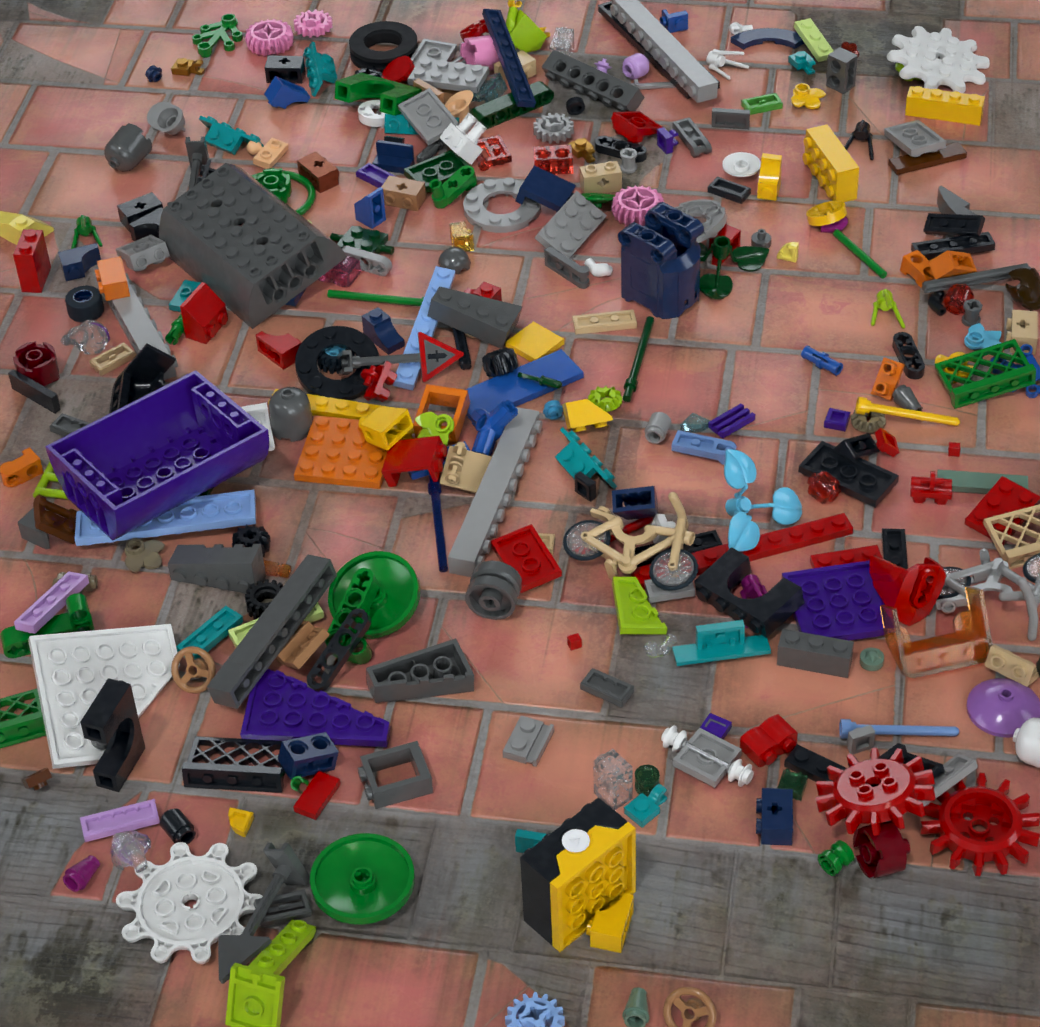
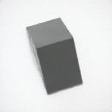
M32 508L18 521L21 537L44 549H50L49 534L36 529L34 508Z

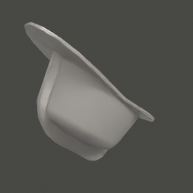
M163 101L150 108L147 114V121L152 127L169 135L185 131V119L183 111L179 107Z

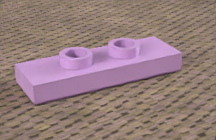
M155 799L80 817L85 842L160 823Z

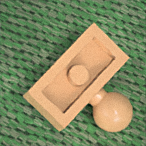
M271 138L264 147H262L260 142L250 141L247 144V151L251 155H256L253 158V164L265 169L272 168L288 150V143L275 138Z

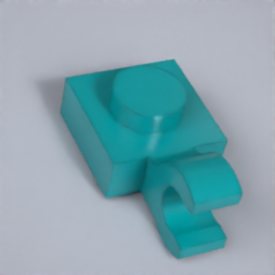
M798 51L788 56V62L797 70L803 69L808 75L815 73L812 66L816 65V62L805 51Z
M657 784L648 797L641 793L624 807V814L643 828L660 814L659 805L667 800V796L664 795L667 789L661 784Z

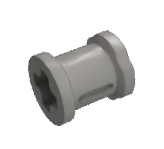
M633 148L622 149L620 151V157L622 158L620 169L623 173H634L637 170V164L635 163L637 151Z

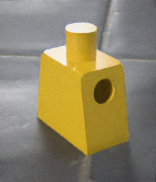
M379 407L368 417L362 416L359 419V427L362 429L365 440L385 450H389L414 427L406 408Z

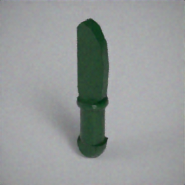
M518 372L517 377L537 381L540 386L545 385L558 389L562 387L561 381L545 377L544 375L537 377Z

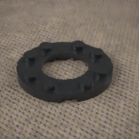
M346 326L325 327L310 334L299 346L295 357L296 375L302 387L309 394L328 398L353 400L364 395L368 386L363 384L365 380L361 377V372L363 369H370V366H361L351 376L341 380H334L325 377L319 372L317 359L325 349L333 348L334 346L348 348L356 356L360 357L379 356L372 340L359 330Z

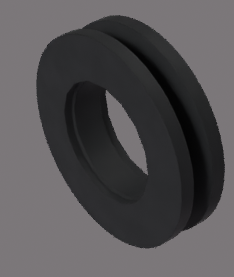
M380 21L364 25L354 31L349 39L351 60L358 68H367V66L371 68L374 66L383 73L386 66L394 59L404 55L412 57L418 48L417 35L412 28L399 22ZM380 43L398 45V47L387 51L369 49V47Z

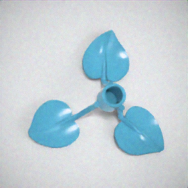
M728 449L725 450L724 476L729 486L734 489H741L738 493L734 494L735 498L728 499L725 504L726 512L733 516L729 524L728 547L729 549L732 547L739 552L747 551L756 547L760 539L758 525L751 521L752 517L746 514L750 509L773 507V519L779 524L789 525L800 519L802 505L796 493L787 487L779 488L774 492L773 503L752 505L747 497L741 495L748 489L747 483H752L756 480L755 464L745 453Z

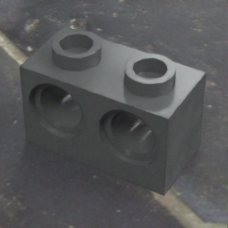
M841 47L831 52L827 58L826 86L842 94L855 87L858 55Z

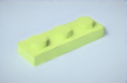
M812 19L794 22V29L818 62L826 61L828 55L834 50Z

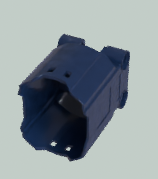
M659 202L646 212L645 226L633 222L618 233V240L621 243V297L627 302L634 300L649 308L655 317L661 319L679 317L684 310L691 307L696 301H699L701 248L696 239L704 232L703 224L698 219L665 202Z

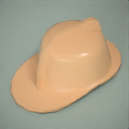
M470 90L454 94L445 104V107L454 117H459V124L467 113H470L469 104L474 96Z

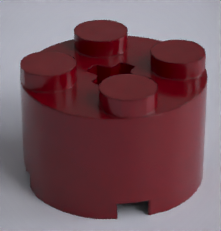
M29 342L20 346L15 351L16 355L15 357L13 356L15 369L19 373L43 386L59 380V366L55 349L49 343L43 342V345L36 344V342Z
M892 820L880 823L881 829L877 836H873L870 825L856 829L854 832L853 845L854 847L858 846L860 855L856 856V859L863 873L869 878H879L906 869L907 854L911 851L910 844L906 838L902 837L898 827L894 825Z

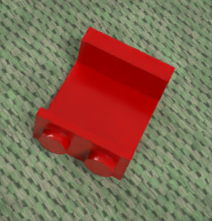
M440 436L399 440L388 450L381 470L388 487L397 486L401 472L427 469L433 482H438L440 472L443 471L444 459L447 457V447L443 444Z

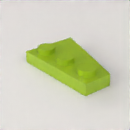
M613 577L612 588L620 634L666 635L668 629L666 624L662 623L658 618L656 608H652L648 602V596L637 578Z

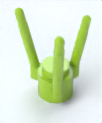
M887 289L879 291L876 295L877 301L873 303L874 309L871 325H875L878 309L888 311L892 308L901 328L904 329L905 324L898 311L896 302L893 301L892 292Z

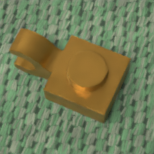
M178 58L171 67L173 75L189 76L191 73L202 75L205 69L199 68L202 66L203 60L198 59L194 61L186 58Z
M580 138L568 143V150L577 159L583 157L587 163L596 161L592 156L595 153L594 146L586 138Z

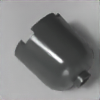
M130 123L126 126L122 125L106 144L104 155L112 168L122 172L130 171L152 150L150 138L146 139L142 135L143 130Z
M285 387L277 390L271 396L269 415L273 436L281 440V437L290 439L291 442L306 438L313 421L307 394L299 388Z

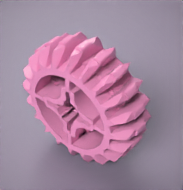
M275 19L261 20L259 23L255 22L254 25H250L249 29L246 30L245 37L248 50L256 53L257 56L263 55L264 57L266 55L278 56L279 53H285V50H289L292 46L294 39L291 26L287 25V22H282V20L276 21Z
M636 185L634 187L627 186V189H621L613 197L612 212L615 220H618L619 224L624 223L625 227L633 222L645 226L646 212L659 202H664L661 193H657V189L651 190V187L645 188L643 185L641 187Z

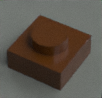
M43 768L21 780L25 788L30 789L33 787L35 791L48 785L46 780L52 778V775L48 768Z

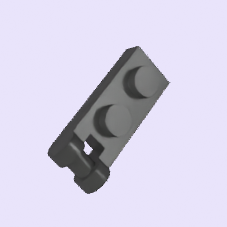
M690 117L672 123V128L688 147L692 157H697L701 153L708 154L712 152L710 142Z
M551 246L544 249L545 266L581 289L589 287V278H587L589 276V267L580 266Z

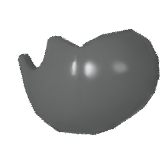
M456 246L443 251L438 260L440 267L455 270L456 274H460L464 268L466 270L470 269L471 262L469 256L464 249Z

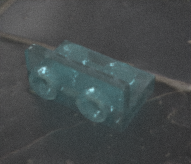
M501 74L488 75L478 93H473L474 96L471 102H481L484 100L486 103L501 97L507 90L506 83Z

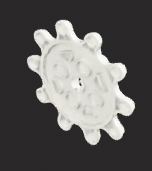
M916 26L911 32L913 37L896 34L892 38V44L901 50H891L887 54V59L904 65L899 72V76L902 79L919 78L924 81V88L938 89L940 85H947L953 91L960 93L966 91L964 82L969 81L978 85H983L986 82L985 75L977 69L989 68V58L974 54L973 52L977 49L976 41L972 39L959 41L958 38L952 37V31L949 28H943L939 33H929L923 27Z
M178 842L171 847V859L166 864L155 865L150 861H140L136 864L134 870L135 874L143 880L142 886L135 891L121 892L116 897V904L119 908L136 913V918L123 927V938L130 943L144 938L154 940V946L150 954L151 958L160 964L167 962L170 956L178 950L190 951L192 959L198 964L207 963L211 957V945L218 941L220 935H241L245 927L238 920L245 914L254 913L256 909L254 907L255 899L263 897L260 894L248 893L244 889V886L256 877V865L246 862L237 867L228 866L225 860L229 850L224 843L212 845L203 856H194L191 854L186 843ZM189 900H196L197 903L191 909L190 906L184 905Z

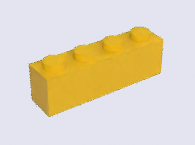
M910 86L906 99L905 115L980 126L985 96Z

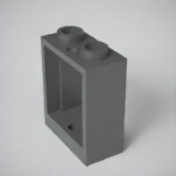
M418 741L360 756L361 767L357 768L361 782H366L367 786H364L365 794L368 801H373L375 809L433 793L432 777ZM411 762L416 777L380 787L377 786L372 772Z

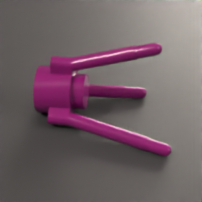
M750 574L742 579L741 585L743 590L740 591V595L743 599H747V597L754 599L767 593L765 586L761 585L758 576Z

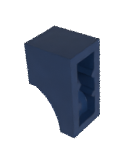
M97 243L58 252L66 281L85 277L86 271L97 265V261L101 260Z
M379 307L362 315L363 333L389 355L405 346L404 339L398 334L391 322V317Z

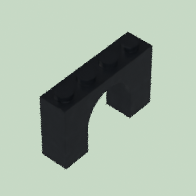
M731 547L694 580L696 595L702 602L711 604L719 612L726 613L735 621L743 620L744 625L749 627L751 631L767 638L804 604L802 587L783 578L761 597L743 599L733 595L732 591L752 571L749 557Z
M108 678L80 723L85 739L108 744L93 769L96 785L120 792L144 752L145 744L131 684L122 680L118 681Z

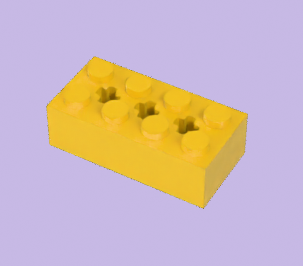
M828 124L806 129V137L804 138L805 153H803L804 164L810 168L812 175H815L819 185L825 189L827 196L832 201L847 202L856 200L859 166Z

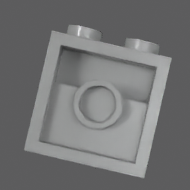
M153 235L116 248L117 255L121 256L125 260L127 267L134 271H142L152 263L159 264L170 256L166 242Z

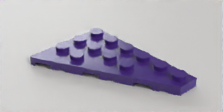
M267 669L249 693L240 733L241 739L286 741L326 732L334 745L387 747L390 732V723L388 721L374 717L367 711L364 713L352 708L350 703L337 697H331L322 690L317 692L307 687L306 683L294 677L286 676L281 671L276 670L274 672Z

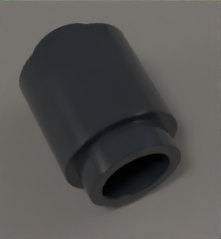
M170 809L162 815L160 826L174 843L183 842L189 844L196 835L194 825L180 809Z

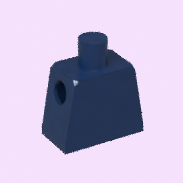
M655 486L612 490L613 513L626 520L655 517L658 514Z

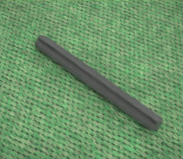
M1024 263L924 281L922 283V290L924 293H932L1010 279L1009 272L1018 268L1030 270L1031 267Z

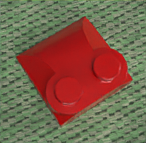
M640 111L613 112L611 118L615 133L626 137L628 142L635 144L643 142L644 137L657 134V129L662 128V126Z

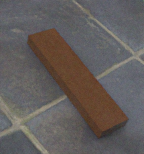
M959 142L946 145V148L939 149L937 152L924 153L918 157H911L907 154L891 158L888 165L896 175L965 159L967 158V152Z

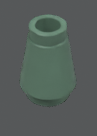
M637 987L631 990L622 1014L627 1027H645L650 1019L647 992L643 988Z

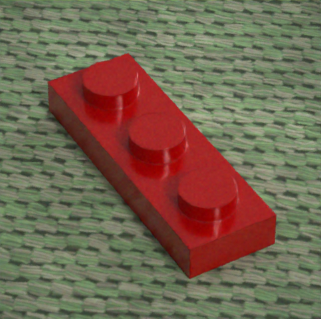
M878 545L810 555V563L813 569L869 561L870 556L882 558Z

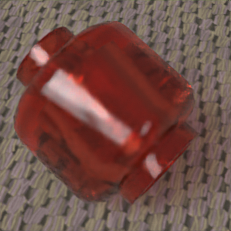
M966 284L952 285L943 301L946 310L954 315L964 314V302L974 299V294Z
M821 471L818 474L814 472L807 481V484H809L808 494L821 504L832 503L841 492L839 480L827 471Z

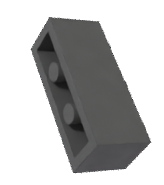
M782 629L778 644L777 665L848 678L853 658L854 641Z

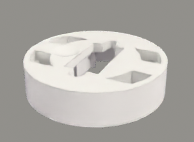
M369 100L362 103L358 107L359 121L364 125L381 127L383 129L385 126V114L387 113L381 112V115H378V113L375 114L372 110L378 109L380 111V100Z

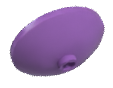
M995 678L983 681L971 690L967 698V713L971 721L982 731L994 736L1013 737L1016 728H1021L1022 724L1028 719L1040 718V700L1029 687L1011 679Z

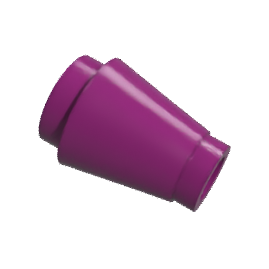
M89 855L67 869L63 876V882L66 887L74 892L83 890L100 867L98 859Z

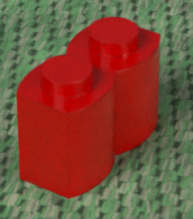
M776 714L766 719L760 726L754 727L740 737V748L758 767L772 764L778 755L791 752L797 745L798 732L779 714Z

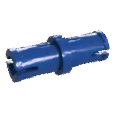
M808 345L802 350L801 357L813 362L817 368H824L836 376L841 373L843 364L830 358L827 353H821Z

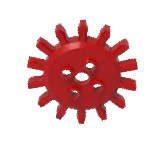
M877 748L871 749L870 760L859 762L854 755L848 754L847 761L849 767L847 769L841 770L829 765L827 772L831 781H817L816 783L818 796H820L816 797L819 813L827 811L825 813L829 826H833L847 818L845 821L847 833L853 835L860 823L870 824L873 836L879 835L880 823L891 820L894 825L902 830L905 828L903 814L910 812L923 817L925 811L921 801H935L934 787L931 786L935 784L932 769L923 771L924 766L920 756L903 764L902 749L898 748L890 759H881ZM872 784H879L878 786H875V787H872V786H871Z
M979 773L976 786L966 787L962 779L953 786L955 792L950 794L945 791L936 798L942 805L934 803L926 805L924 807L925 815L937 818L938 820L921 821L920 826L921 835H940L939 838L931 841L929 851L932 855L948 847L953 852L949 868L954 870L963 858L974 861V874L979 877L983 872L984 862L990 861L995 862L997 869L1002 875L1007 874L1009 864L1006 856L1009 854L1021 863L1026 864L1029 852L1020 846L1019 842L1038 847L1040 838L1039 833L1022 829V827L1039 826L1040 813L1021 814L1020 810L1028 807L1030 796L1026 793L1011 800L1007 796L1010 781L1007 779L999 785L997 790L987 788L985 773ZM982 825L986 830L976 831L973 829V826Z

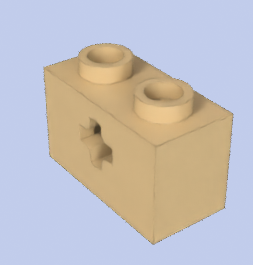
M618 161L581 166L580 187L582 192L605 194L620 191L622 189V171Z
M1012 310L1011 318H1007L1006 330L1009 331L1006 334V341L1015 339L1019 347L1029 344L1033 348V355H1035L1038 340V311ZM1013 347L1010 348L1009 353H1015Z

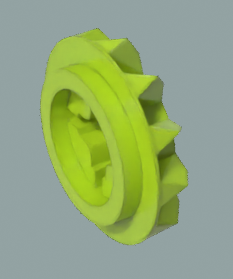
M597 386L596 390H591L588 396L589 401L606 412L613 411L622 404L621 392L615 390V387L607 388L605 386L600 388Z

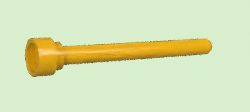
M859 396L855 407V414L861 415L875 412L953 426L960 424V419L957 417L874 404L868 398Z

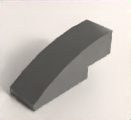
M943 186L938 188L937 205L941 214L976 215L969 210L970 203Z

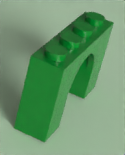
M362 72L335 81V99L351 103L364 98H379L380 112L394 116L401 114L398 109L399 104L422 92L420 88Z

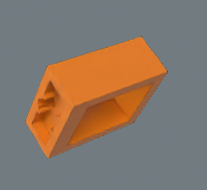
M426 384L416 417L427 412L430 404L457 408L453 418L454 429L449 434L448 444H457L470 405L468 390ZM414 420L413 429L415 438H417L423 428Z

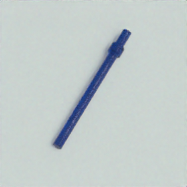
M428 473V493L431 495L438 566L440 572H447L448 564L440 501L441 484H439L440 482H433L430 473Z

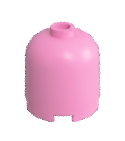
M491 36L464 38L465 42L460 45V55L463 57L461 60L465 59L466 64L487 66L489 71L494 70V64L500 60Z

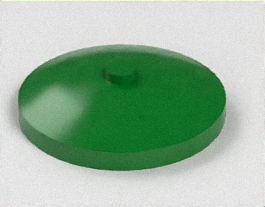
M384 551L364 553L348 561L337 572V577L329 588L328 606L334 618L355 572L361 568L372 570L379 583V590L368 612L371 617V625L363 638L374 639L392 634L410 620L420 600V583L412 566L402 557ZM361 600L354 602L353 605L358 604Z
M371 833L353 834L334 841L317 856L310 872L311 892L317 906L326 915L337 921L356 925L375 923L398 912L409 900L415 884L414 866L408 852L393 839Z

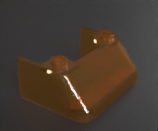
M972 586L965 587L969 610L962 611L954 617V633L911 642L909 632L899 626L897 609L887 605H880L885 640L903 675L917 678L986 662L990 647L993 644L983 589Z

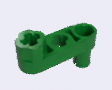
M469 165L462 166L443 184L439 179L432 180L429 186L432 191L431 197L434 206L438 209L445 208L464 191L471 190L477 186L474 168Z

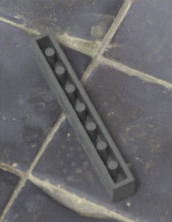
M309 554L305 557L208 684L207 689L214 703L235 709L239 708L337 577L331 559Z

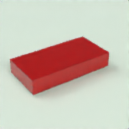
M318 771L293 806L294 812L317 820L341 785L340 779Z

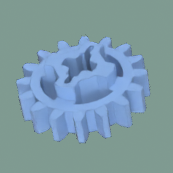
M537 992L533 993L532 998L523 994V1001L514 999V1007L508 1006L507 1016H505L506 1027L565 1026L563 1008L557 1007V1000L553 999L549 1002L548 994L538 998Z

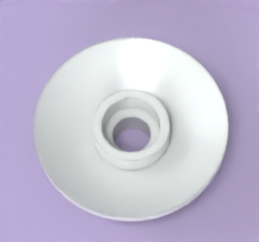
M737 152L726 156L722 167L725 172L732 176L748 177L760 170L761 161L751 153Z

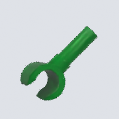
M295 776L291 779L290 786L293 790L302 793L299 788L300 784L303 782L309 785V781L300 776Z

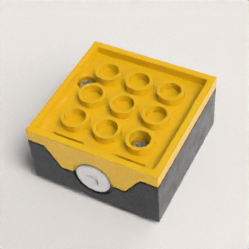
M599 797L593 802L584 805L580 812L572 818H567L559 828L552 833L546 834L538 844L525 850L520 857L524 921L559 952L586 932L589 919H594L596 910H607L619 902L623 893L633 895L636 892V827L627 822L625 818Z

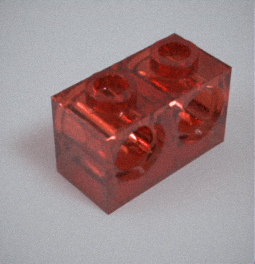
M571 144L533 147L535 166L554 175L573 174Z

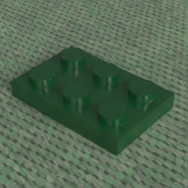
M449 150L404 168V175L408 179L425 182L427 193L431 192L429 183L432 180L439 179L443 184L459 168L469 164L453 150Z

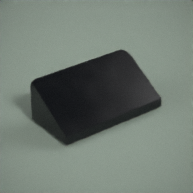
M869 433L845 439L834 448L837 452L852 460L880 452Z

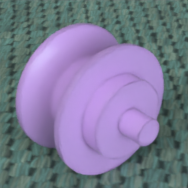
M604 58L602 61L594 63L597 66L596 69L607 73L608 69L612 68L609 66V63H606Z

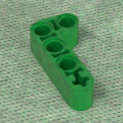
M361 568L355 572L327 631L330 635L325 640L326 645L329 644L352 610L363 609L367 613L369 612L379 590V583L369 568ZM361 600L358 604L353 605L354 602ZM362 617L355 619L357 623L362 624L364 622ZM349 627V628H348V629H350L353 633H355V634L357 633V631H356L355 629H353L352 627ZM346 634L341 638V646L350 644L351 635ZM364 638L361 639L347 661L359 665L369 662L372 657V651ZM358 648H363L360 652L355 653Z
M80 593L70 595L66 599L68 612L55 615L35 634L16 630L15 626L5 628L0 633L4 655L8 658L30 655L29 636L93 631L94 626L86 596Z

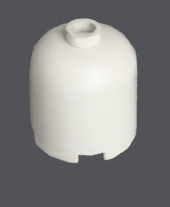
M1030 718L1022 724L1021 728H1016L1013 742H1015L1016 754L1021 761L1040 768V718Z

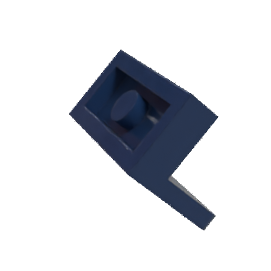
M377 140V155L372 162L373 165L388 172L404 174V168L415 164L413 145Z

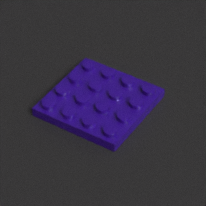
M870 560L782 573V579L786 578L802 587L804 604L793 613L799 632L848 641L897 634L898 626L895 618L890 614L873 586V580L869 573Z

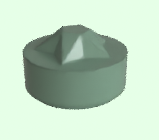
M866 648L861 652L860 665L862 668L868 671H877L883 667L884 654L881 650Z

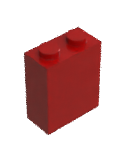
M23 229L13 253L21 290L28 293H42L51 270L43 230Z

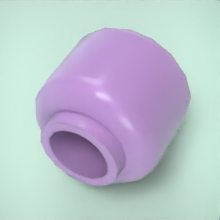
M635 53L625 58L622 66L624 75L632 80L646 75L649 72V60L641 53Z

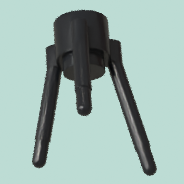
M861 120V122L856 124L855 130L851 133L844 147L847 150L854 138L861 141L867 139L870 160H873V135L870 133V125L865 120Z

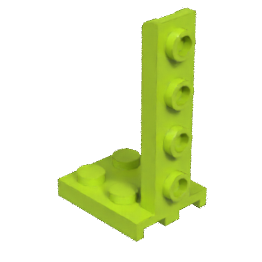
M291 920L272 940V943L248 966L239 963L233 964L230 969L225 1025L231 1027H280L285 977L280 976V974L313 939L316 926L307 924L302 920Z

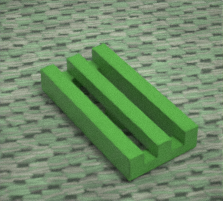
M777 93L743 99L741 100V106L744 107V110H750V115L782 109L783 102Z

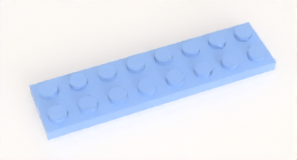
M255 490L196 496L113 541L82 511H77L75 543L76 546H89L133 538L159 537L256 524Z

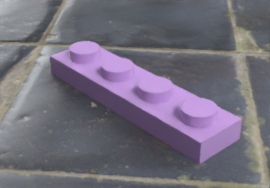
M68 571L14 621L16 630L34 634L39 631L66 605V599L70 595L79 593L89 583L88 575Z

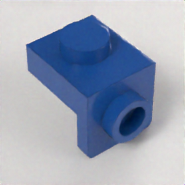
M663 9L660 23L670 33L687 30L688 13L685 10L669 14L666 9Z

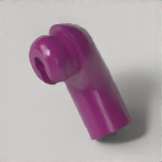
M845 216L835 223L821 226V232L833 233L837 229L842 231L848 225L847 217Z

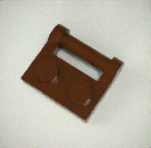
M37 495L33 502L36 529L75 544L77 511L74 509L68 510L46 500V497L42 495Z

